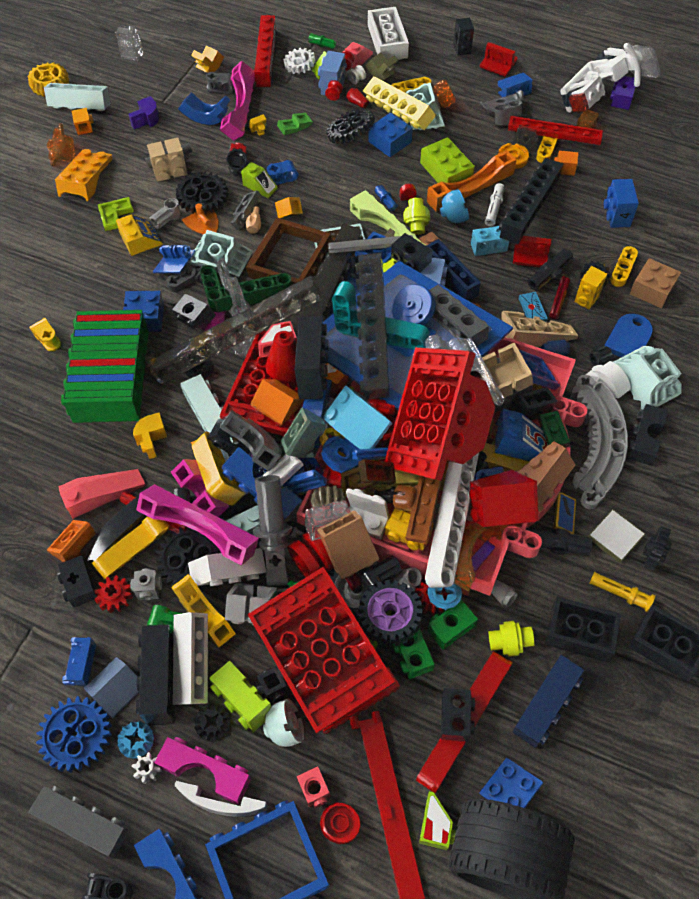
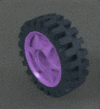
M385 580L383 584L380 581L377 582L376 586H370L369 591L366 590L363 593V598L361 597L358 615L361 628L366 636L370 637V640L373 642L377 641L379 645L384 643L386 646L391 647V644H395V646H399L401 642L405 644L409 638L412 639L421 625L422 604L418 594L414 593L413 588H408L405 583L399 584L397 580H394V583H390V580ZM388 610H393L396 612L393 616H388L385 614V612Z

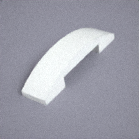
M179 781L175 782V787L189 801L215 814L233 817L251 816L267 811L268 808L266 802L243 797L241 806L200 797L202 790L199 786Z

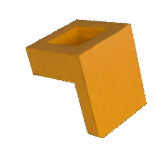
M288 197L275 202L278 218L303 214L300 197Z

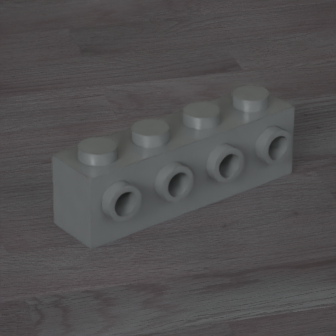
M54 785L52 789L43 786L28 813L114 859L129 831L123 828L125 823L115 817H112L111 821L103 817L105 812L94 806L91 810L83 807L85 802L75 796L71 800L64 797L65 791Z

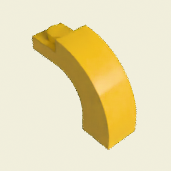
M190 575L185 576L171 587L188 613L208 614V638L218 648L236 634L227 620L209 603Z

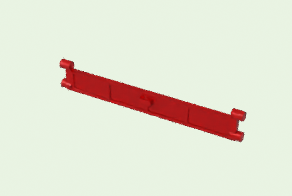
M379 711L372 712L371 719L359 721L358 716H352L349 718L351 729L360 728L399 899H425Z

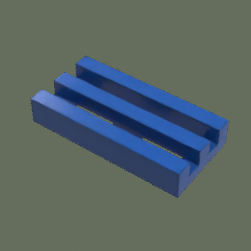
M314 469L292 476L282 486H287L294 494L325 486L327 479Z

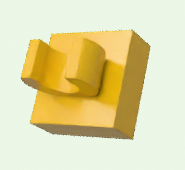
M264 114L250 119V131L252 133L257 131L259 136L264 135V130H266V117Z

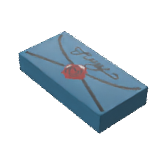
M536 292L519 295V301L526 317L533 319L534 316L540 317V320L547 322L548 318Z

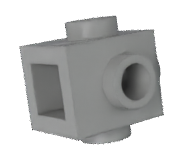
M149 568L134 571V579H131L130 583L131 591H134L138 600L159 599V590H162V578L158 577L156 570Z

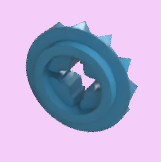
M455 580L452 586L445 587L446 592L450 593L447 595L446 600H444L441 594H438L442 592L443 588L428 587L427 595L430 603H433L436 608L444 610L454 608L461 600L462 590Z
M141 721L130 722V724L122 728L118 735L117 746L120 752L128 758H138V755L142 757L149 752L153 745V732L147 724ZM138 732V737L144 741H137L132 746V741L127 737H134Z

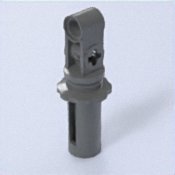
M276 475L261 476L255 479L260 526L253 529V535L261 539L259 542L260 549L265 550L267 586H285L288 583V570L284 548L289 545L286 535L292 532L293 529L292 526L284 523L280 477ZM273 555H277L278 559L274 560Z

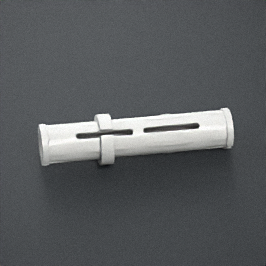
M500 183L495 185L494 192L490 197L491 203L485 219L487 226L492 227L495 225L500 204L503 202L505 187Z

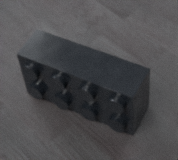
M322 316L299 317L295 359V375L299 400L323 399L324 390H327V378L324 377H328V367L325 364L328 363V352L326 351H329V340L325 337L327 336V324H323Z
M169 624L142 626V634L138 636L141 655H138L137 665L138 669L141 670L140 677H137L136 682L137 691H140V697L136 700V713L139 714L148 726L174 724L175 705H173L174 634Z

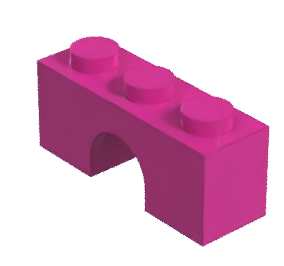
M183 459L171 471L181 488H188L196 495L197 499L192 504L217 517L229 507L227 503L213 498L207 492L196 460Z

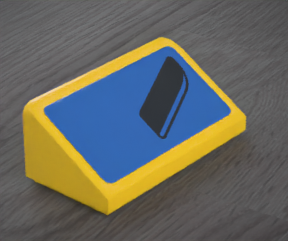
M561 492L555 503L553 529H565L574 535L576 499Z

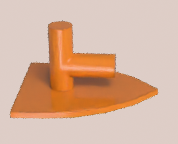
M201 204L195 205L196 212L181 219L188 228L199 234L204 235L207 230L217 233L219 222L216 213L213 210V213L207 211V214H204Z

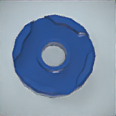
M334 436L329 438L322 447L321 454L324 462L331 469L340 473L357 468L359 461L352 459V451L359 448L346 438L341 439L339 438L340 436ZM338 452L344 453L346 457L340 456Z

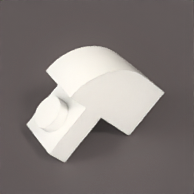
M609 361L604 366H594L586 374L596 382L600 378L611 390L615 398H620L631 389L627 375L614 362Z

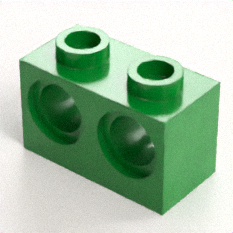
M420 628L412 639L409 638L413 643L412 646H405L402 642L399 646L392 644L394 653H399L401 658L399 665L402 673H407L409 679L433 671L435 664ZM412 659H418L421 662V665L413 666L411 665L410 661Z

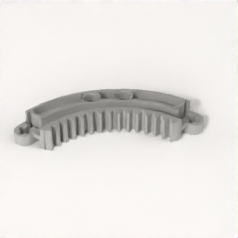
M581 375L577 379L570 399L580 402L587 407L584 424L588 425L586 430L589 431L590 445L586 462L579 472L575 473L572 484L575 489L579 487L584 491L580 500L581 505L586 509H594L612 490L623 468L628 448V434L623 412L611 390L600 378L596 382L589 375ZM594 493L596 494L593 501H587V498H591Z

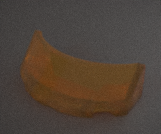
M475 522L465 526L454 584L466 591L470 590L476 576L472 566V551L476 540L480 539L486 542L491 537H496L497 540H500L504 529L508 525L483 527Z

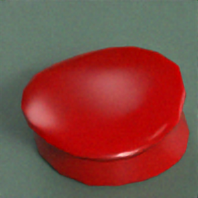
M333 803L321 815V831L331 842L347 844L359 833V815L354 808L345 803Z

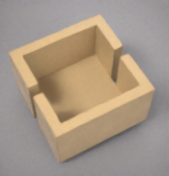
M179 138L164 141L168 154H165L161 141L147 144L157 182L171 179L170 176L175 178L188 175Z
M515 343L498 350L500 361L498 364L495 352L478 359L480 371L483 377L489 381L491 392L496 401L512 395L514 389L518 392L533 385L532 373Z

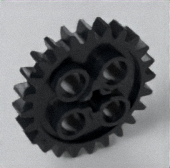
M358 108L356 111L354 109L351 112L347 111L345 115L341 114L340 118L337 117L336 121H332V124L328 125L329 128L326 129L327 136L330 142H336V144L340 142L343 144L345 141L349 143L350 140L355 141V138H361L360 135H365L366 131H370V127H373L375 123V117L368 108L366 110L365 108L361 110Z
M206 171L203 174L197 172V175L191 173L192 177L185 176L186 180L181 179V184H177L176 199L181 208L186 209V212L191 210L192 214L196 212L195 205L201 204L204 214H207V211L213 213L214 208L219 210L218 206H224L223 202H227L228 187L222 177L218 178V174L213 176L212 172L206 175Z
M180 527L179 534L171 531L172 538L165 536L167 544L160 543L163 550L157 551V554L161 557L157 558L156 562L161 564L157 568L158 571H164L161 574V578H167V585L174 582V586L185 576L190 575L186 557L190 558L192 553L194 560L201 558L199 553L202 551H208L209 555L221 552L210 539L196 530L191 531L189 527H187L185 532ZM184 542L191 544L188 549H182L181 545ZM197 543H199L200 545H199V546L196 548V550L194 551V549H195L194 547L196 546ZM174 560L181 561L178 567H172L171 563ZM186 567L185 573H184L183 575H181L180 573H181V572L184 570V568Z

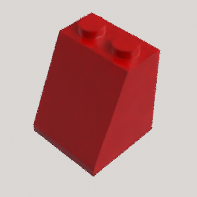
M509 470L470 481L469 496L471 499L472 509L470 514L472 521L483 527L539 521L536 480L514 470Z

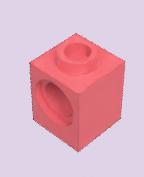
M318 766L297 776L309 807L314 805L316 808L327 802L330 793ZM311 784H319L321 786L319 793L313 795L308 792Z

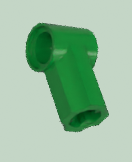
M153 605L147 626L169 624L174 632V615L183 613L171 611L162 605Z

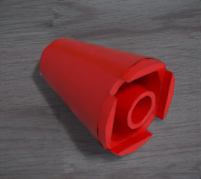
M280 331L275 334L266 361V373L272 379H276L281 383H291L296 378L295 359L297 344L293 334L288 331Z

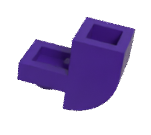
M149 96L137 101L139 110L129 113L133 129L147 124L150 128L156 125L159 121V114L154 99Z

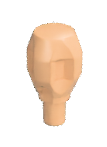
M254 207L253 212L246 219V229L251 234L257 233L261 228L259 207Z

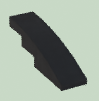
M139 495L112 517L80 551L91 564L141 525L142 521L147 517L136 510Z

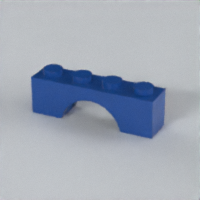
M238 447L222 465V473L229 480L232 481L234 479L239 483L238 487L244 493L253 495L255 497L254 501L258 504L255 479L252 472L254 462L252 457ZM287 487L281 489L284 520L301 501Z
M159 828L134 845L145 868L149 870L164 869L172 875L176 885L175 899H198L194 892L197 886L191 875L186 876L183 870L186 864L179 853L175 855L172 849L175 843L169 832L164 833Z

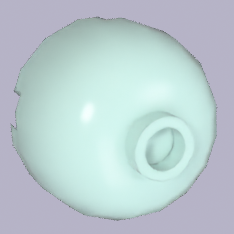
M286 699L272 705V708L266 714L265 724L263 725L266 737H270L272 742L281 747H289L301 743L304 740V727L302 719L299 718L297 720L294 713L298 711L295 704L290 699Z

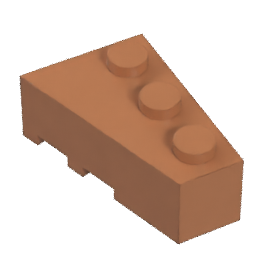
M554 441L535 458L531 459L521 470L517 471L537 481L538 511L540 513L544 509L542 505L548 497L552 498L555 494L553 490L558 483H563L575 467V463L566 448Z

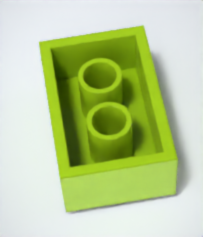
M448 137L421 149L420 163L437 183L441 181L446 183L458 182L474 174L475 166Z

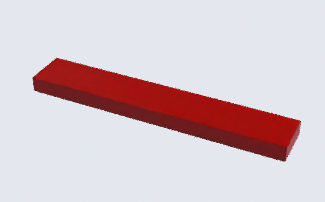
M510 116L508 131L601 145L603 130L516 116Z

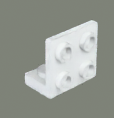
M347 489L346 495L350 504L347 514L355 510L362 517L369 536L382 539L386 524L390 518L386 501L377 495H367L359 489Z

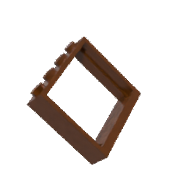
M276 217L246 266L248 276L252 279H259L281 274L262 267L283 233L319 243L299 279L291 277L293 292L303 295L307 287H310L313 277L317 275L321 263L323 264L326 259L329 243H333L331 233Z

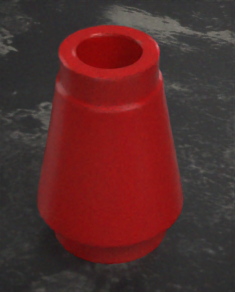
M351 88L348 91L346 98L349 102L362 108L368 106L369 101L357 88Z

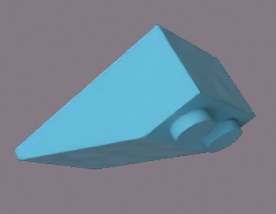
M346 385L322 417L359 449L374 448L392 425V422L361 394Z

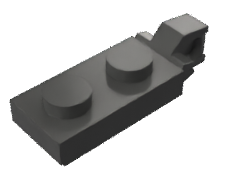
M259 191L246 193L235 210L231 224L236 230L241 229L245 225V220L251 215L253 207L257 205L258 199L261 196Z

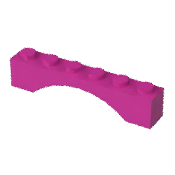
M243 61L233 68L231 81L236 93L235 110L222 119L220 131L233 141L239 137L241 138L245 133V124L247 123V114L255 82L254 70Z
M155 484L140 493L136 509L140 513L152 519L178 523L198 531L210 539L220 549L224 557L241 566L254 556L259 540L258 537Z

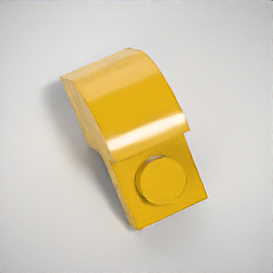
M208 46L205 47L202 54L194 50L191 55L196 59V68L206 73L215 72L224 59V56L217 50Z
M160 413L143 417L136 423L133 430L137 445H141L142 452H147L149 459L156 457L153 441L167 437Z

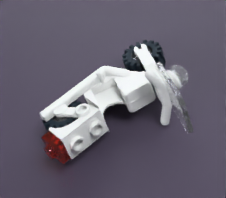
M626 43L624 44V50L617 46L601 52L602 54L596 57V61L588 62L560 90L567 112L590 109L595 102L600 100L601 96L605 95L602 82L606 80L616 82L626 75L628 70L634 74L635 87L640 85L641 75L654 78L659 77L661 71L655 50L648 46Z

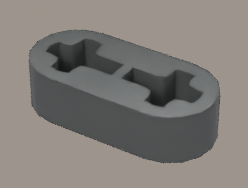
M190 266L184 267L181 273L170 275L166 280L168 289L172 292H178L196 281L195 276L197 275L195 268Z

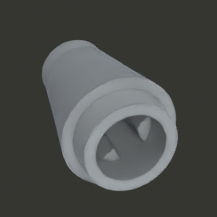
M499 580L495 581L491 593L501 605L509 607L514 603L518 594L514 588Z

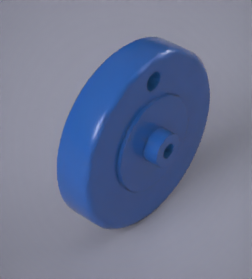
M411 284L402 288L394 297L391 305L393 319L424 326L432 318L435 311L436 302L434 295L429 289L420 284Z

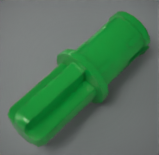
M313 33L309 35L308 39H311L308 40L309 43L334 49L336 46L335 40L326 38L324 35L319 36Z

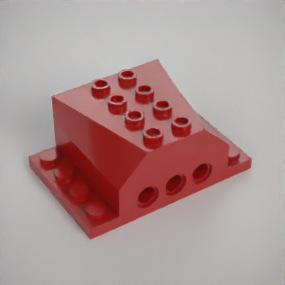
M258 329L222 408L220 419L227 416L232 409L248 420L249 418L257 423L266 432L284 436L303 407V404L282 426L251 407V402L262 379H272L266 373L268 356L261 358L259 356L258 342L267 331ZM296 378L291 383H282L298 393Z
M415 347L384 462H393L395 470L441 481L447 461L464 464L484 449L495 405L486 381L470 375L476 353L463 350Z
M324 567L247 614L317 734L395 683Z

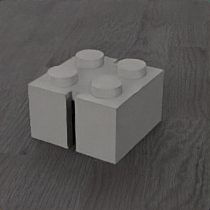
M235 583L227 594L225 620H230L234 624H242L244 621L252 623L247 614L276 597L277 588L258 586L257 597H253L254 585Z

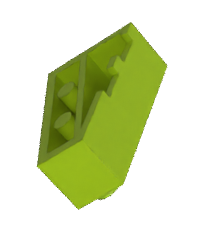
M228 661L209 678L212 683L210 688L217 697L222 695L226 700L224 705L231 713L235 711L239 715L238 722L245 730L250 728L254 733L265 723L266 714L272 708L271 704L267 699L264 700L258 694L259 691L250 685L246 677L231 661Z

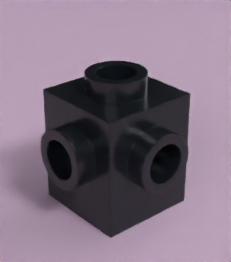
M277 666L269 668L257 676L260 685L256 687L262 698L266 697L269 702H278L285 698V694L288 693V684Z

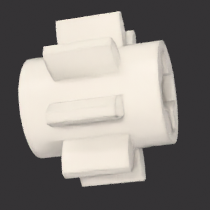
M149 752L146 757L138 755L137 763L132 765L137 770L133 775L134 778L139 779L142 776L144 784L147 783V779L156 781L155 775L157 772H162V769L154 764L156 758L151 760L152 755ZM146 764L149 765L150 770L148 772L144 768Z

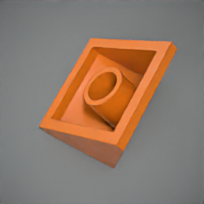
M262 379L251 402V407L282 426L299 409L304 399L299 400L297 392L276 379Z
M73 520L47 551L62 562L81 556L80 551L96 533L88 522Z

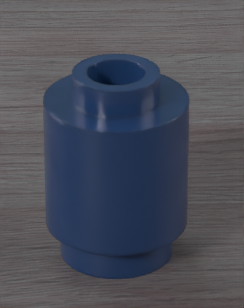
M565 339L547 341L542 344V349L566 357L567 353H570L569 343H566Z

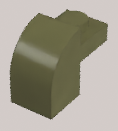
M381 52L373 57L365 66L373 77L383 81L395 73L393 70L395 68L394 64L398 59L394 55L386 60Z

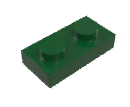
M558 411L539 414L538 421L547 444L550 445L555 441L564 448L569 447L570 440Z

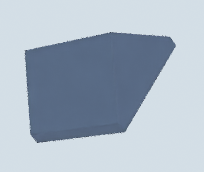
M118 657L84 687L85 691L103 707L112 719L140 693V691H137V676Z

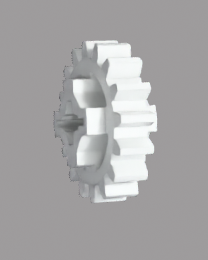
M307 48L289 51V55H285V59H283L285 69L288 72L292 71V74L296 72L298 74L301 72L306 73L316 63L314 52L312 53L311 50L307 51Z

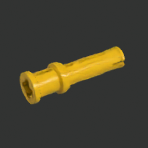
M594 572L589 583L626 599L629 605L635 604L644 608L645 612L653 604L656 596L641 592L637 587H627Z

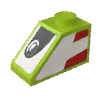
M250 162L241 171L243 186L253 191H259L266 198H269L278 189L265 169L253 162Z
M429 791L419 844L447 850L449 844L453 845L456 830L452 829L453 822L434 792Z

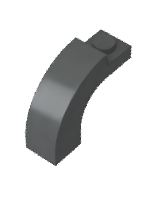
M231 409L221 423L220 428L248 447L253 455V462L270 471L281 456L280 447L257 423L249 418L248 420Z

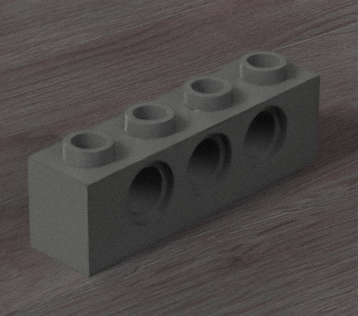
M439 284L430 289L436 302L435 311L432 316L434 320L469 350H472L488 339L489 326L484 320L477 317L472 310L465 307L460 300L454 298Z

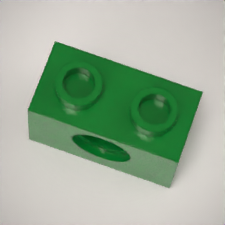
M461 600L454 608L445 610L441 615H434L429 620L427 631L441 649L445 650L476 627L478 619ZM452 620L456 623V626L450 627L446 624V621Z

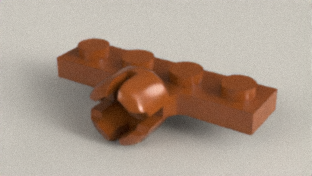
M420 476L416 486L401 484L396 486L394 492H397V494L393 495L394 508L411 513L405 537L407 541L428 544L441 481Z

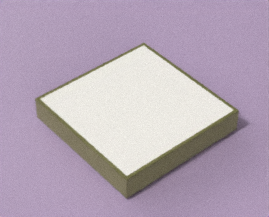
M612 509L588 537L592 538V542L621 563L645 536V533Z

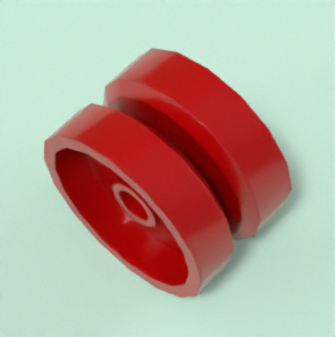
M313 529L302 535V542L295 540L287 546L292 560L305 578L322 567L325 568L326 572H330L334 568L320 535Z

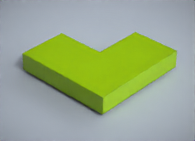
M129 197L98 204L105 231L118 228L116 220L119 219L118 216L134 212Z

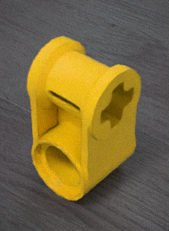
M46 318L29 327L37 340L48 351H56L60 348L61 342Z

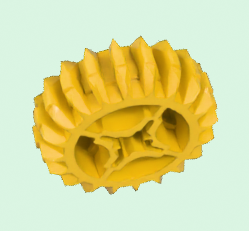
M47 62V64L42 63V65H37L36 68H32V71H29L28 83L34 93L45 97V86L49 83L69 84V76L66 69L60 66V64H55L54 62L49 64Z

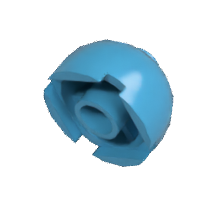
M459 189L447 193L442 199V208H440L442 217H446L449 222L455 224L469 220L468 209H465V200Z

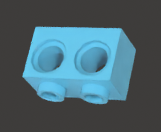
M499 226L473 230L471 246L475 256L506 252L508 250L509 241L499 238L501 232Z

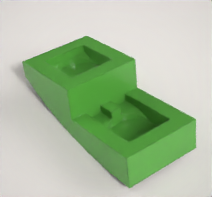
M297 113L292 115V119L278 120L277 126L283 135H287L309 127L313 121L307 113Z

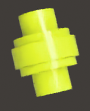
M412 198L408 201L409 207L403 213L404 223L410 227L411 233L421 235L425 233V226L429 224L430 211L428 207L424 206L422 198Z
M506 621L503 624H499L500 630L488 631L491 651L503 650V655H508V657L519 656V653H523V647L534 646L532 627L520 628L519 622Z

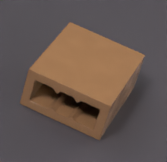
M355 510L317 529L333 567L341 579L351 577L355 572L365 567H370L374 562L380 560L364 521Z

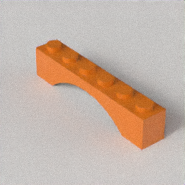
M506 150L494 156L481 170L464 180L453 183L441 181L428 187L427 203L437 212L442 208L443 197L453 190L459 189L463 198H466L513 175L517 159Z

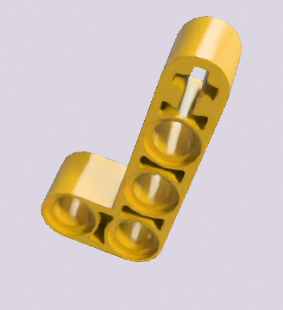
M206 431L192 444L206 490L213 498L233 506L246 493L238 487L239 483L234 479L231 481L223 475V470L221 469L225 463L221 449L215 447L212 444L213 442L207 439L210 432Z
M147 516L141 525L94 560L92 565L106 579V577H110L168 531L170 526L164 520H156Z

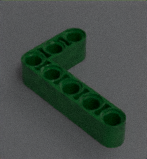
M205 265L200 269L208 305L215 313L287 297L293 292L292 279L287 273L221 287L214 266Z

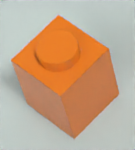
M559 151L558 157H554V161L563 163L561 174L575 175L578 164V152Z

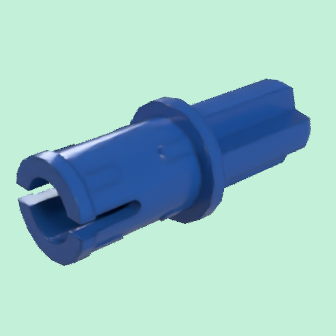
M378 185L375 188L374 192L379 196L381 203L385 204L391 211H394L398 205L392 199L391 193L387 192L383 185Z

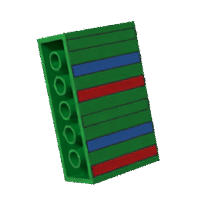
M77 311L76 319H73L74 333H71L72 346L68 350L67 378L63 382L65 391L61 395V404L65 406L67 415L70 416L73 423L139 421L149 330L143 311Z

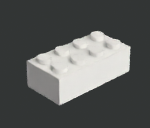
M396 7L368 10V28L377 55L382 52L386 60L394 55L398 60L408 58L409 42Z

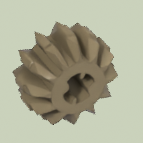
M327 485V487L320 486L319 489L314 490L311 505L315 513H320L321 516L337 515V512H342L343 508H345L346 497L341 488H337V486L329 487Z

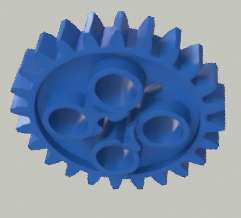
M79 696L76 697L75 702L69 697L67 698L66 705L59 701L58 709L51 707L52 714H44L47 721L46 723H39L44 729L36 733L39 737H42L36 744L43 746L38 752L41 755H45L43 760L45 762L50 761L49 765L52 768L58 765L59 771L63 772L66 767L67 771L72 773L74 766L80 772L82 771V764L90 768L91 759L98 762L97 754H105L102 746L110 745L105 740V737L112 736V733L106 730L112 724L105 722L109 719V715L107 713L103 714L105 710L101 706L98 707V703L95 700L90 704L88 697L83 702ZM77 714L76 720L68 723L69 717ZM91 725H95L94 731L90 734H86L87 728ZM73 732L78 733L76 736H71ZM63 734L61 741L54 743L55 737ZM81 745L80 751L72 755L73 748Z

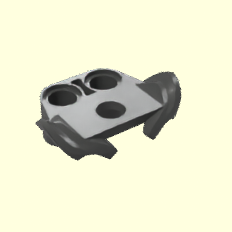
M520 90L515 94L484 103L481 101L478 104L489 113L495 112L496 125L509 124L510 116L522 117L524 95L523 91Z

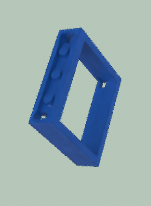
M288 800L283 801L275 806L276 810L269 813L267 811L260 812L254 816L253 821L247 824L240 822L232 827L233 831L225 835L223 832L218 833L210 838L209 843L205 844L225 899H234L216 849L289 813L293 817L318 879L280 899H308L329 888L327 879L294 801L290 803Z

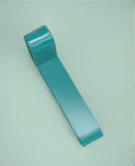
M346 281L338 285L332 298L335 327L338 332L415 350V347L424 348L430 333L427 327L357 311L355 287Z

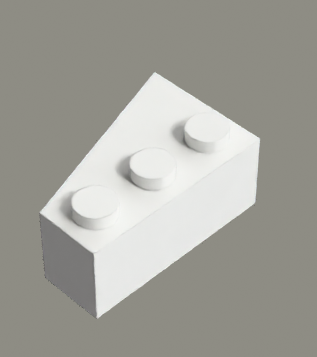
M260 548L256 549L254 556L242 566L224 557L222 553L206 555L188 563L190 576L197 586L209 584L210 586L222 585L226 581H229V584L241 582L243 578L251 581L259 579V575L266 573L263 552Z

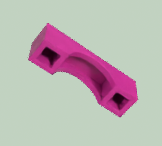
M167 737L154 762L156 766L177 777L191 768H205L214 774L216 794L238 806L240 805L251 781L250 776L247 774V769L239 765L233 768L227 765L228 761L222 757L207 756L208 752L198 746L192 749L186 746L187 742L181 738L175 737L173 740Z

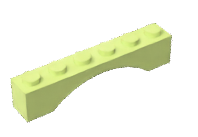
M366 190L350 199V211L359 220L377 224L387 231L391 228L395 231L394 236H402L404 233L413 235L414 239L421 242L414 233H411L403 223H400L393 214L386 210L384 205L380 204Z

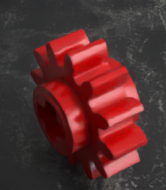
M117 575L113 581L106 577L107 583L99 582L98 584L101 589L94 590L98 596L95 598L97 604H100L99 607L102 611L107 608L109 613H112L114 608L121 612V605L129 606L126 599L133 598L130 593L131 586L127 584L128 582L125 578L120 581Z

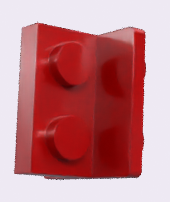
M488 42L485 58L480 63V68L506 76L517 62L516 51Z
M523 236L519 244L515 243L513 264L541 267L548 260L551 239Z

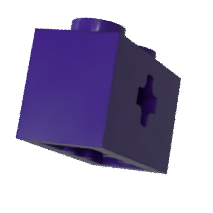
M623 76L614 82L610 96L612 107L629 110L635 90L634 77Z

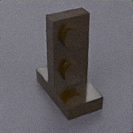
M364 459L358 462L359 467L341 473L344 494H346L347 489L362 490L377 484L391 485L396 483L393 462Z

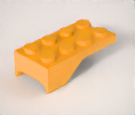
M89 149L82 150L55 179L58 196L61 197L64 193L83 196L88 202L95 194L99 174L112 161V154L105 152L91 153Z

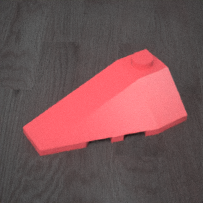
M134 469L76 478L58 487L65 507L72 519L120 498L123 492L131 493L146 486L139 470Z

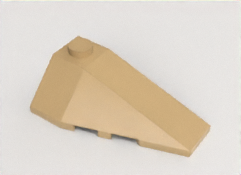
M502 311V321L513 327V330L505 336L507 338L535 347H541L547 341L562 339L569 341L578 338V334L571 325L552 320L547 323L540 320V317L534 316L532 319L524 317V313Z

